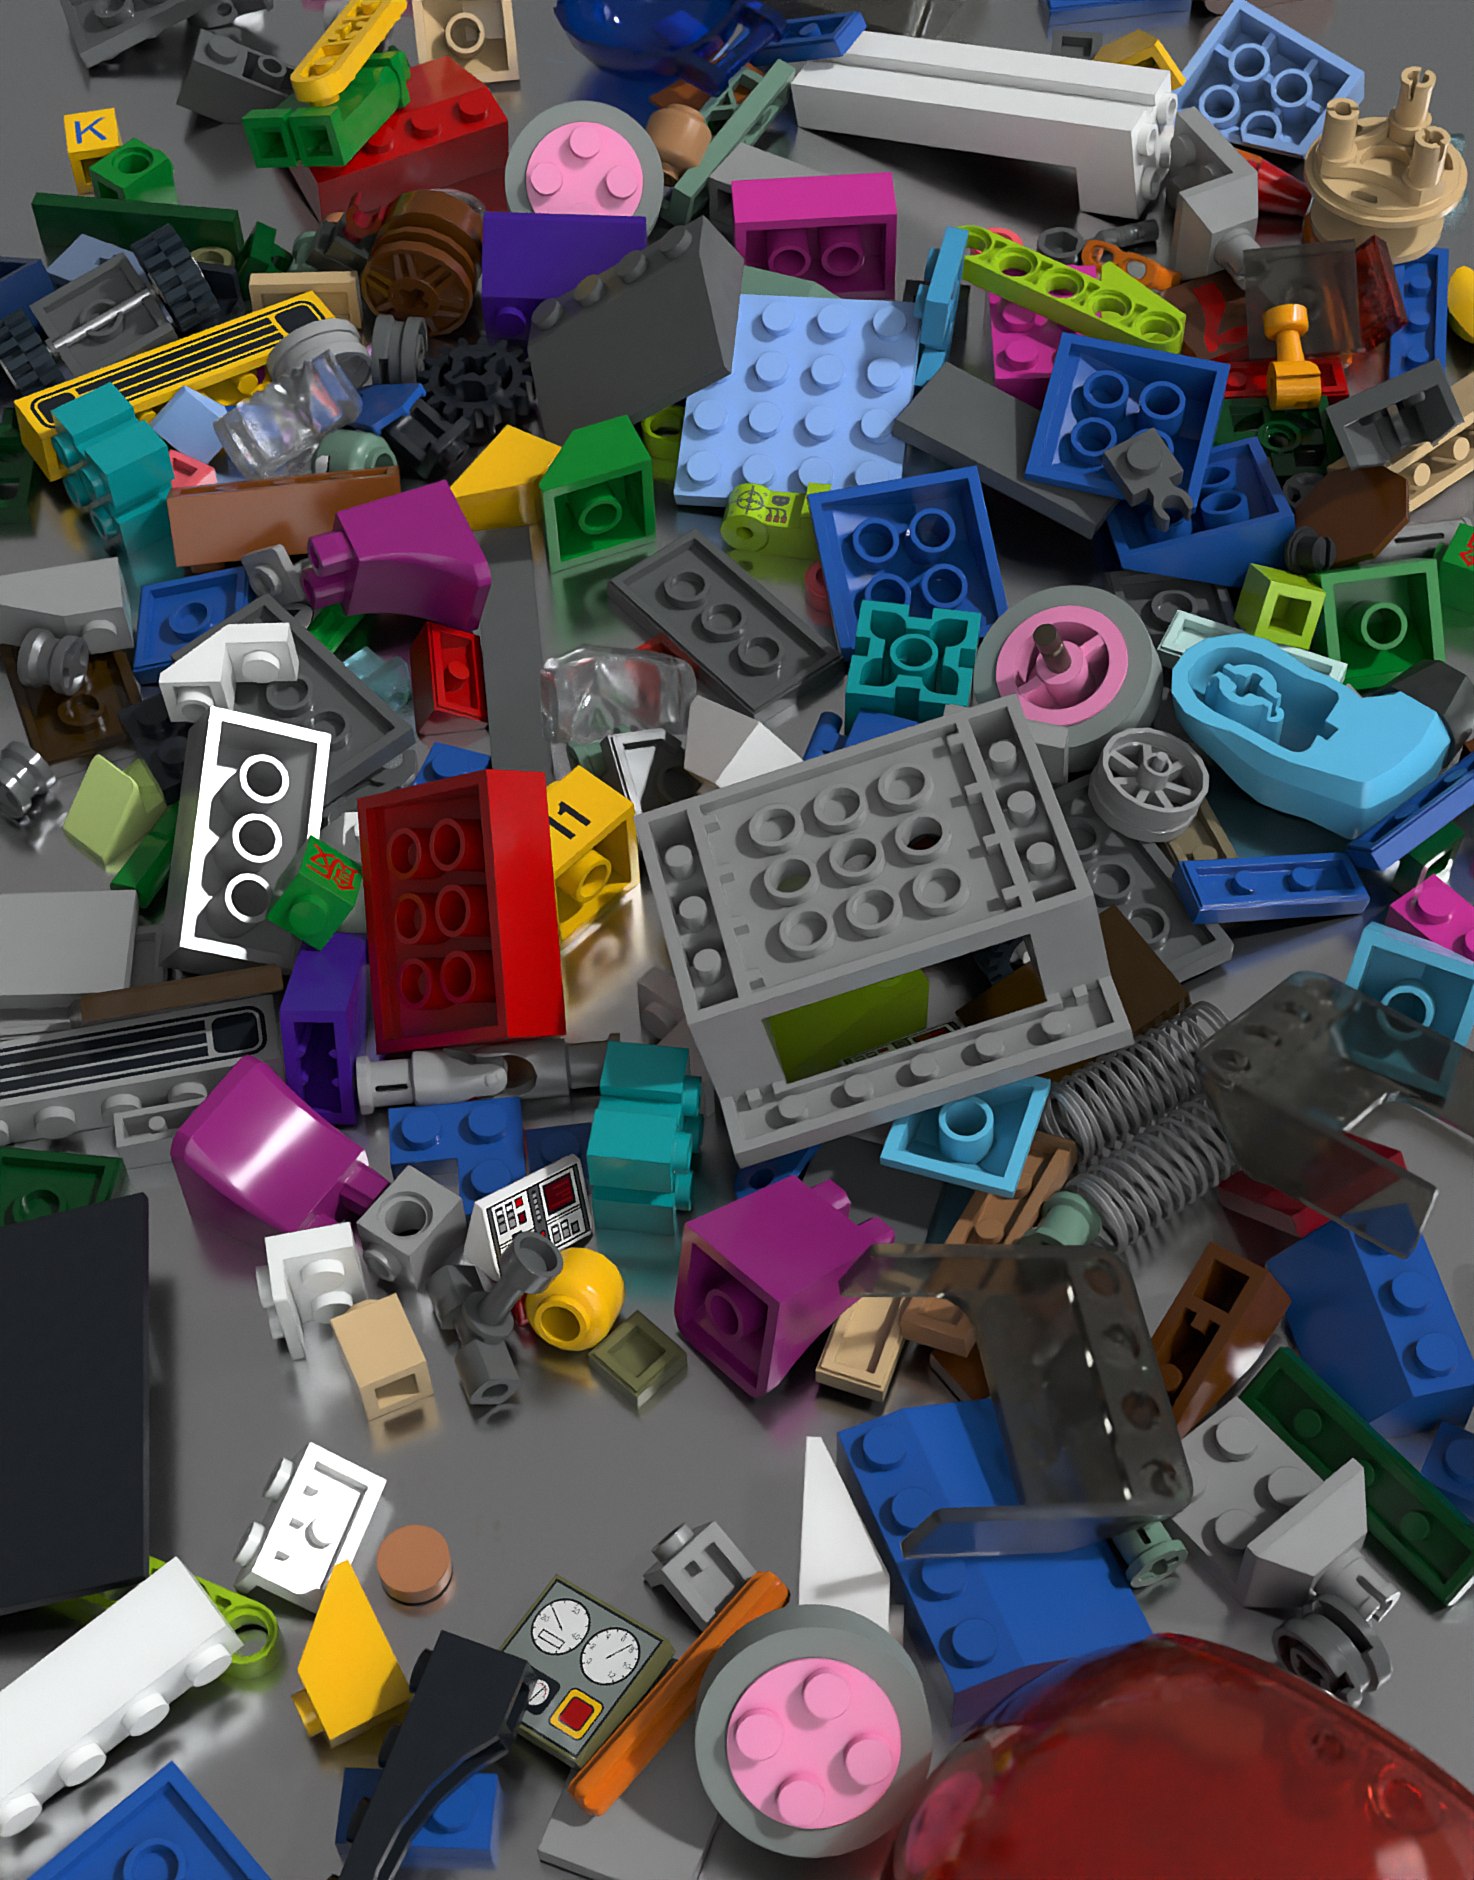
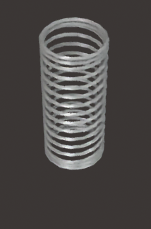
M1201 1000L1181 1011L1180 1015H1173L1168 1019V1022L1163 1021L1157 1024L1156 1028L1146 1030L1144 1035H1137L1133 1038V1045L1108 1052V1055L1103 1054L1096 1059V1062L1090 1061L1084 1065L1083 1069L1078 1068L1072 1071L1071 1076L1065 1075L1061 1077L1059 1083L1052 1082L1040 1117L1046 1132L1065 1138L1055 1121L1051 1108L1050 1094L1058 1099V1105L1068 1130L1076 1142L1084 1149V1155L1077 1152L1078 1160L1076 1163L1082 1165L1093 1159V1155L1098 1156L1102 1154L1103 1147L1107 1149L1113 1148L1115 1140L1119 1142L1125 1141L1127 1134L1135 1135L1139 1133L1140 1127L1148 1128L1152 1120L1158 1121L1164 1116V1113L1169 1114L1172 1110H1176V1106L1179 1107L1183 1102H1188V1099L1190 1100L1195 1094H1200L1204 1089L1201 1088L1200 1079L1209 1086L1214 1082L1212 1072L1219 1079L1233 1080L1242 1075L1246 1066L1245 1048L1235 1026L1221 1009L1212 1003ZM1198 1009L1204 1010L1207 1014L1213 1017L1217 1024L1209 1016L1199 1011ZM1197 1016L1205 1020L1223 1042L1230 1057L1232 1070L1224 1066L1217 1047L1210 1036L1198 1024ZM1183 1021L1187 1023L1188 1032L1182 1027ZM1171 1028L1177 1031L1179 1042L1171 1036ZM1159 1035L1166 1038L1168 1050L1159 1043ZM1185 1039L1192 1045L1201 1059L1206 1075L1202 1073L1194 1062ZM1147 1041L1154 1045L1156 1057L1147 1050ZM1173 1046L1180 1052L1189 1066L1194 1082L1182 1068ZM1135 1048L1142 1052L1144 1064L1135 1056ZM1162 1054L1168 1059L1175 1070L1182 1088L1178 1086L1171 1076ZM1123 1055L1130 1059L1133 1072L1123 1063ZM1150 1061L1156 1066L1163 1077L1170 1095L1158 1081ZM1111 1062L1118 1066L1121 1080L1111 1070ZM1138 1068L1144 1073L1151 1084L1158 1102L1147 1089ZM1099 1069L1106 1073L1109 1087L1099 1077ZM1087 1076L1094 1080L1098 1095L1087 1085ZM1127 1076L1131 1079L1136 1089L1140 1093V1096L1144 1102L1145 1107L1141 1104V1102L1134 1094L1128 1082ZM1075 1083L1082 1087L1086 1103L1075 1092ZM1115 1083L1126 1097L1133 1114L1123 1102ZM1188 1085L1196 1091L1195 1094L1189 1095ZM1103 1090L1115 1106V1109L1119 1115L1120 1120L1118 1119L1114 1111L1111 1109L1104 1095ZM1176 1092L1184 1097L1182 1101H1177ZM1163 1097L1172 1104L1170 1108H1165ZM1092 1099L1095 1101L1096 1105L1102 1112L1107 1125L1104 1123V1121L1098 1114L1092 1102ZM1151 1104L1160 1111L1159 1114L1153 1115ZM1067 1111L1069 1112V1114L1071 1115V1117H1072L1074 1123L1076 1124L1080 1135L1078 1134V1132H1077L1076 1129L1074 1128V1126H1073V1124H1072V1122H1071V1120H1070V1118H1069V1116H1068ZM1139 1111L1147 1117V1121L1141 1122ZM1085 1114H1086L1087 1117L1089 1118V1120H1090V1122H1091V1124H1092V1126H1093V1129L1090 1127V1124H1089V1122H1088V1120H1087ZM1126 1116L1135 1124V1128H1128ZM1114 1123L1123 1131L1122 1135H1116ZM1101 1129L1111 1138L1110 1142H1104ZM1095 1142L1098 1144L1097 1149H1095Z
M1217 1079L1204 1088L1200 1094H1195L1189 1102H1183L1178 1107V1110H1172L1167 1114L1166 1118L1161 1117L1155 1125H1150L1146 1128L1144 1133H1138L1132 1141H1126L1121 1146V1149H1115L1109 1154V1157H1103L1098 1162V1165H1091L1086 1170V1173H1080L1077 1177L1065 1184V1191L1079 1194L1078 1187L1086 1191L1088 1200L1097 1209L1101 1217L1102 1225L1111 1235L1118 1239V1246H1114L1099 1233L1093 1245L1104 1254L1118 1256L1128 1248V1244L1134 1245L1138 1241V1235L1145 1237L1150 1233V1227L1157 1229L1161 1225L1162 1219L1169 1220L1173 1217V1211L1181 1212L1184 1209L1185 1203L1192 1204L1196 1201V1195H1205L1207 1188H1215L1219 1184V1180H1226L1230 1177V1172H1238L1242 1164L1248 1165L1253 1160V1156L1259 1157L1270 1149L1272 1133L1269 1121L1261 1106L1246 1089L1232 1080ZM1216 1092L1227 1096L1246 1114L1256 1130L1260 1142L1259 1147L1253 1146L1250 1135L1241 1120L1228 1106L1217 1099ZM1204 1100H1206L1208 1108L1204 1106ZM1193 1108L1199 1109L1201 1119L1193 1114ZM1221 1109L1225 1113H1227L1228 1116L1237 1125L1245 1140H1243L1233 1130V1128L1225 1119ZM1206 1114L1213 1119L1224 1138L1232 1144L1236 1156L1222 1144L1219 1137L1212 1130ZM1182 1115L1188 1117L1190 1127L1182 1122ZM1195 1122L1206 1131L1218 1147L1224 1163L1210 1151L1201 1138ZM1170 1123L1177 1126L1179 1135L1170 1130ZM1159 1131L1166 1134L1168 1144L1159 1138ZM1184 1131L1193 1137L1210 1161L1213 1171L1198 1158L1190 1146ZM1148 1139L1154 1141L1157 1152L1148 1147ZM1173 1139L1176 1142H1178L1188 1153V1155L1192 1158L1197 1169L1199 1170L1201 1178H1199L1186 1165L1181 1155L1179 1154ZM1136 1147L1143 1150L1146 1161L1137 1155ZM1162 1148L1179 1164L1190 1186L1185 1184L1175 1173L1167 1161ZM1241 1152L1247 1154L1248 1156L1242 1159ZM1125 1155L1132 1158L1135 1170L1125 1163ZM1151 1156L1168 1173L1178 1194L1163 1180ZM1230 1159L1236 1162L1237 1164L1231 1167ZM1113 1163L1121 1167L1124 1178L1114 1171ZM1140 1165L1143 1166L1153 1177V1179L1157 1182L1158 1186L1160 1187L1161 1191L1165 1196L1166 1201H1164L1152 1188V1186L1144 1176ZM1218 1166L1225 1170L1222 1175L1219 1174ZM1102 1171L1109 1174L1112 1186L1102 1179ZM1129 1173L1145 1190L1154 1209L1142 1198L1134 1186ZM1206 1174L1214 1178V1180L1209 1183ZM1118 1182L1134 1199L1142 1216L1130 1205L1122 1193ZM1195 1182L1203 1186L1199 1191L1196 1190ZM1183 1189L1191 1194L1189 1198H1185ZM1107 1191L1120 1204L1126 1216L1128 1217L1130 1224L1122 1217L1118 1207L1109 1197ZM1171 1197L1179 1201L1180 1204H1178L1176 1207L1173 1206V1201ZM1096 1201L1108 1215L1112 1225L1107 1221V1219L1099 1209ZM1160 1205L1168 1210L1165 1215L1162 1214ZM1148 1212L1156 1217L1153 1223L1150 1222ZM1136 1220L1145 1226L1142 1231L1138 1230ZM1128 1231L1133 1233V1237H1131L1130 1239Z

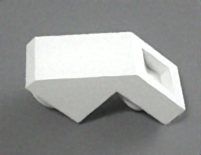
M289 623L227 624L161 672L159 686L171 722L195 723L210 706L233 711L237 682L269 683L272 681H297L299 660Z
M653 965L637 981L640 1020H642L645 1027L654 1036L662 1039L657 1045L689 1048L691 1076L702 1077L699 1113L704 1114V1118L707 1119L715 1111L713 1083L688 1027L676 979Z

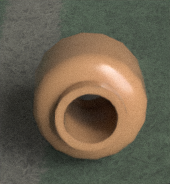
M670 104L666 108L654 111L645 127V131L652 139L659 153L664 174V186L674 187L689 168H695L700 165L708 145L712 141L710 129L705 124V119L701 113L682 104Z

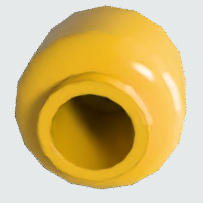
M570 1247L560 1251L563 1258V1269L550 1286L540 1294L527 1293L525 1309L527 1320L533 1330L548 1344L565 1351H583L595 1347L607 1336L622 1310L626 1291L624 1279L616 1265L603 1254L588 1248Z

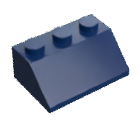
M1409 1200L1342 1213L1266 1261L1264 1269L1271 1272L1292 1299L1282 1318L1295 1354L1385 1440L1439 1429L1442 1420L1455 1426L1468 1422L1474 1407V1360Z

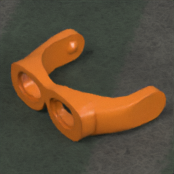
M1089 240L1083 248V264L1095 265L1097 273H1101V266L1103 264H1100L1099 261L1105 249L1113 254L1111 262L1127 274H1129L1127 265L1130 261L1144 264L1146 266L1144 276L1142 278L1132 277L1149 289L1163 291L1180 285L1182 277L1180 272L1165 268L1154 260L1137 253L1124 252L1118 246L1111 243Z

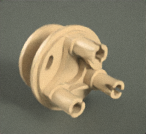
M1411 66L1402 71L1397 104L1390 111L1388 117L1358 119L1359 106L1354 100L1349 98H1334L1330 100L1326 107L1323 132L1307 151L1304 163V179L1310 193L1314 197L1309 214L1311 229L1316 238L1326 248L1357 266L1383 268L1385 265L1402 264L1425 255L1437 244L1441 237L1444 216L1458 205L1464 195L1468 175L1464 159L1450 143V134L1443 128L1431 126L1432 117L1428 113L1436 76L1428 69L1423 75L1422 83H1419L1422 67Z

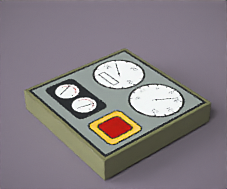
M558 1574L553 1577L498 1649L527 1660L538 1678L517 1733L579 1772L631 1714L676 1653L668 1638Z

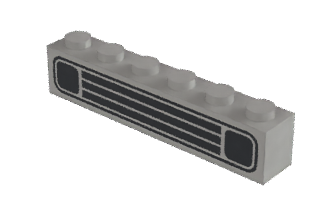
M269 994L0 1042V1147L42 1138L61 1139L75 1132L109 1126L115 1127L113 1113L207 1097L233 1066L247 1054L255 1056L268 1064L286 1083L281 1026L273 995Z

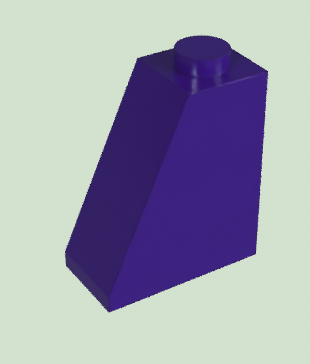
M334 933L321 951L302 941L279 1009L286 1084L330 1124L356 1125L358 1118L359 1098L356 1058L365 1056L372 1004L367 933Z

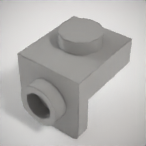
M281 544L251 551L241 557V562L249 576L250 585L259 597L267 592L281 606L294 602L308 601L300 583L302 570L312 567L308 558L301 559L292 564L284 546Z

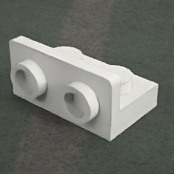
M350 1222L265 1237L268 1264L256 1266L259 1296L263 1309L267 1308L273 1340L285 1338L292 1360L306 1358L302 1323L316 1321L330 1324V1319L344 1314L351 1306L368 1300L366 1283Z
M311 1442L291 1461L282 1457L271 1472L262 1493V1497L271 1501L261 1524L255 1521L251 1522L233 1556V1562L242 1566L233 1588L247 1594L257 1585L317 1614L334 1565L346 1559L349 1560L350 1564L352 1563L387 1480Z

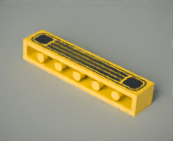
M309 291L14 401L22 444L50 482L68 476L67 468L58 458L52 445L51 437L56 435L57 432L51 410L109 382L133 406L135 417L138 421L145 420L148 424L183 385L223 406L256 404L279 395L278 388L273 383L266 367L270 351L281 339L295 329L314 321L336 317L313 291ZM264 366L266 375L264 380L258 385L257 370L255 368Z

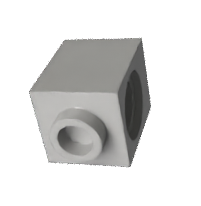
M410 1165L403 1170L356 1222L363 1248L362 1258L366 1265L382 1279L392 1282L397 1278L416 1291L430 1278L466 1237L468 1232L462 1198ZM405 1230H420L411 1236H397Z

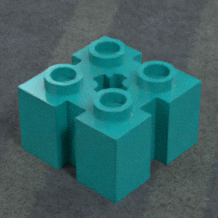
M109 382L51 410L57 432L56 435L51 437L52 445L69 476L63 478L65 489L77 508L80 509L86 506L90 511L92 521L101 537L106 541L113 538L125 554L130 556L172 535L166 498L170 488H173L171 480L175 479L168 447L145 420L138 421L135 417L133 406L119 390Z
M862 600L855 635V655L851 657L845 690L844 735L849 736L860 708L916 721L919 724L942 717L945 706L949 704L970 708L974 687L973 670L979 650L981 613L933 608L932 619L909 617L910 605Z
M608 1040L600 1081L601 1096L598 1109H595L586 1154L590 1185H594L592 1208L596 1228L675 1236L679 1210H691L695 1172L689 1169L692 1153L699 1154L701 1151L704 1114L699 1113L702 1077L691 1076L689 1048Z

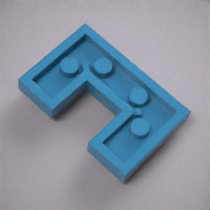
M947 226L941 248L930 247L924 281L931 283L930 286L919 285L913 312V318L922 319L917 359L919 368L916 369L913 399L943 364L948 362L950 357L969 230Z

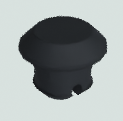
M1308 526L1297 527L1285 544L1284 560L1288 571L1292 574L1306 575L1316 570L1327 571L1336 559V547L1333 540L1329 536L1319 537L1317 532Z

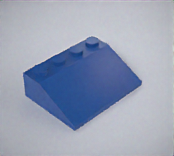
M1033 1394L908 1407L837 1432L836 1469L890 1575V1593L895 1604L904 1605V1624L951 1728L1157 1648L1158 1642L1105 1537L1094 1526L1095 1517Z

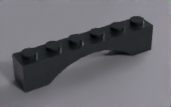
M441 1630L434 1649L425 1648L415 1663L409 1683V1692L414 1694L403 1724L394 1722L383 1740L378 1757V1766L384 1770L372 1799L363 1797L353 1812L346 1835V1842L352 1845L340 1876L331 1874L327 1880H393L412 1841L439 1806L475 1773L510 1752L538 1681L527 1660Z

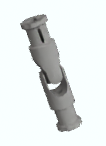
M620 1032L610 1033L608 1039L602 1041L568 1044L565 1038L485 1045L474 1050L473 1054L445 1048L413 1051L411 1057L407 1059L371 1062L368 1056H359L356 1058V1073L361 1114H373L375 1107L415 1104V1106L419 1107L461 1103L468 1101L472 1097L484 1100L516 1096L521 1097V1100L569 1096L572 1089L600 1086L608 1040L620 1041ZM514 1055L528 1060L535 1070L534 1076L519 1087L506 1089L508 1065L503 1056Z

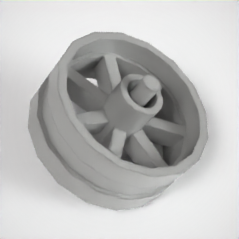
M329 318L304 325L281 339L270 351L266 367L273 383L278 388L285 407L294 412H314L338 404L347 395L361 388L371 376L372 359L366 347L362 345L360 335L354 324L346 319Z
M1148 727L1128 728L1113 735L1103 748L1098 764L1093 769L1089 778L1088 796L1094 811L1109 827L1124 836L1148 843L1167 842L1183 835L1194 820L1199 806L1208 793L1209 774L1202 758L1186 742L1172 734ZM1110 768L1122 777H1113ZM1170 801L1181 804L1183 806L1173 807Z

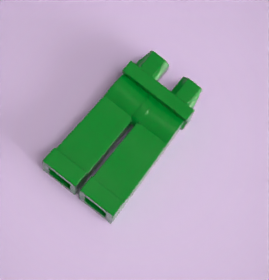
M402 50L372 53L355 75L356 78L349 83L346 89L339 93L340 99L332 105L310 107L308 102L298 101L295 94L292 93L275 109H255L248 112L241 120L256 168L298 167L301 163L303 167L345 166L397 108H403L411 101L406 83L411 78V73L405 53Z

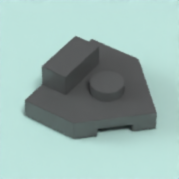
M663 728L607 735L599 743L608 771L600 780L633 802L635 815L698 795L697 791L702 784L684 769L685 749L680 747L682 741ZM637 835L638 857H641L643 854Z

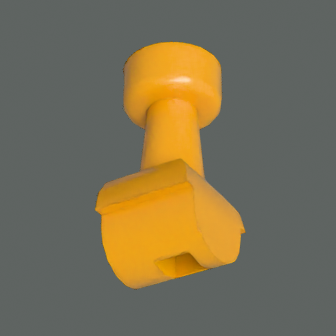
M1283 304L1270 308L1262 316L1265 336L1272 341H1276L1277 362H1270L1267 369L1266 389L1270 408L1272 411L1318 408L1321 399V373L1317 365L1311 361H1305L1300 337L1308 331L1307 309L1300 304Z

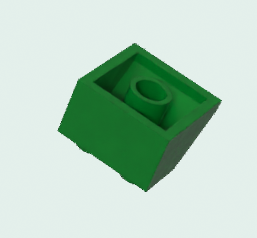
M622 415L573 430L538 484L546 563L551 574L657 541L652 458L628 415Z
M1409 558L1335 568L1327 571L1321 570L1306 574L1309 579L1327 593L1310 645L1313 653L1348 664L1342 684H1350L1355 690L1382 687L1422 660H1441L1446 663L1437 559Z

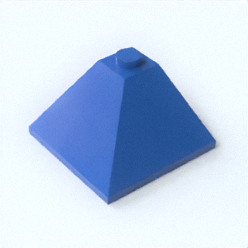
M1062 332L1026 466L1024 480L1126 500L1102 465L1103 451L1154 427L1184 470L1182 483L1175 487L1184 490L1191 497L1193 502L1192 514H1195L1223 407L1230 364ZM1147 500L1144 501V502H1142V504H1147V505H1149V503L1147 502ZM1173 507L1167 508V509H1172V510L1180 511L1179 509L1173 508Z
M1257 436L1212 448L1196 512L1191 514V520L1186 521L1181 511L1166 508L1164 511L1170 517L1168 531L1162 532L1152 521V508L1150 505L1140 503L1131 508L1129 503L1122 499L1105 520L1122 569L1241 589L1250 563L1288 571L1284 560V548L1289 536L1296 529L1293 512Z
M977 465L807 494L806 500L839 653L844 656V665L850 664L852 655H855V635L862 600L910 605L909 617L932 619L933 608L981 613L979 641L984 639L991 626L1008 610Z

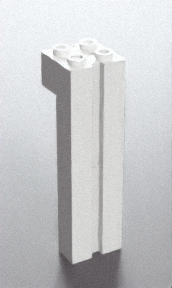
M863 31L843 57L818 59L817 62L807 61L791 82L798 127L1076 167L1080 211L1139 219L1149 201L1156 199L1161 182L1170 168V141L1174 135L1173 121L1178 106L1177 95L1171 92L1170 70Z

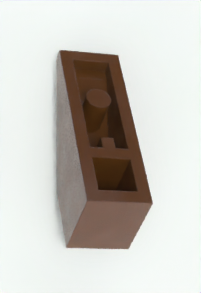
M1210 1241L1124 1382L1122 1388L1125 1391V1395L1109 1413L1104 1415L1101 1423L1106 1428L1164 1459L1254 1364L1291 1304L1292 1299L1270 1271Z

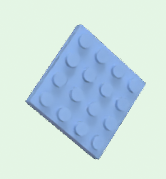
M740 294L731 374L697 391L686 399L674 488L676 504L726 507L730 492L736 486L744 483L759 484L771 491L806 494L809 482L831 484V490L904 478L908 443L891 433L896 418L913 400L922 319L913 318L915 302Z

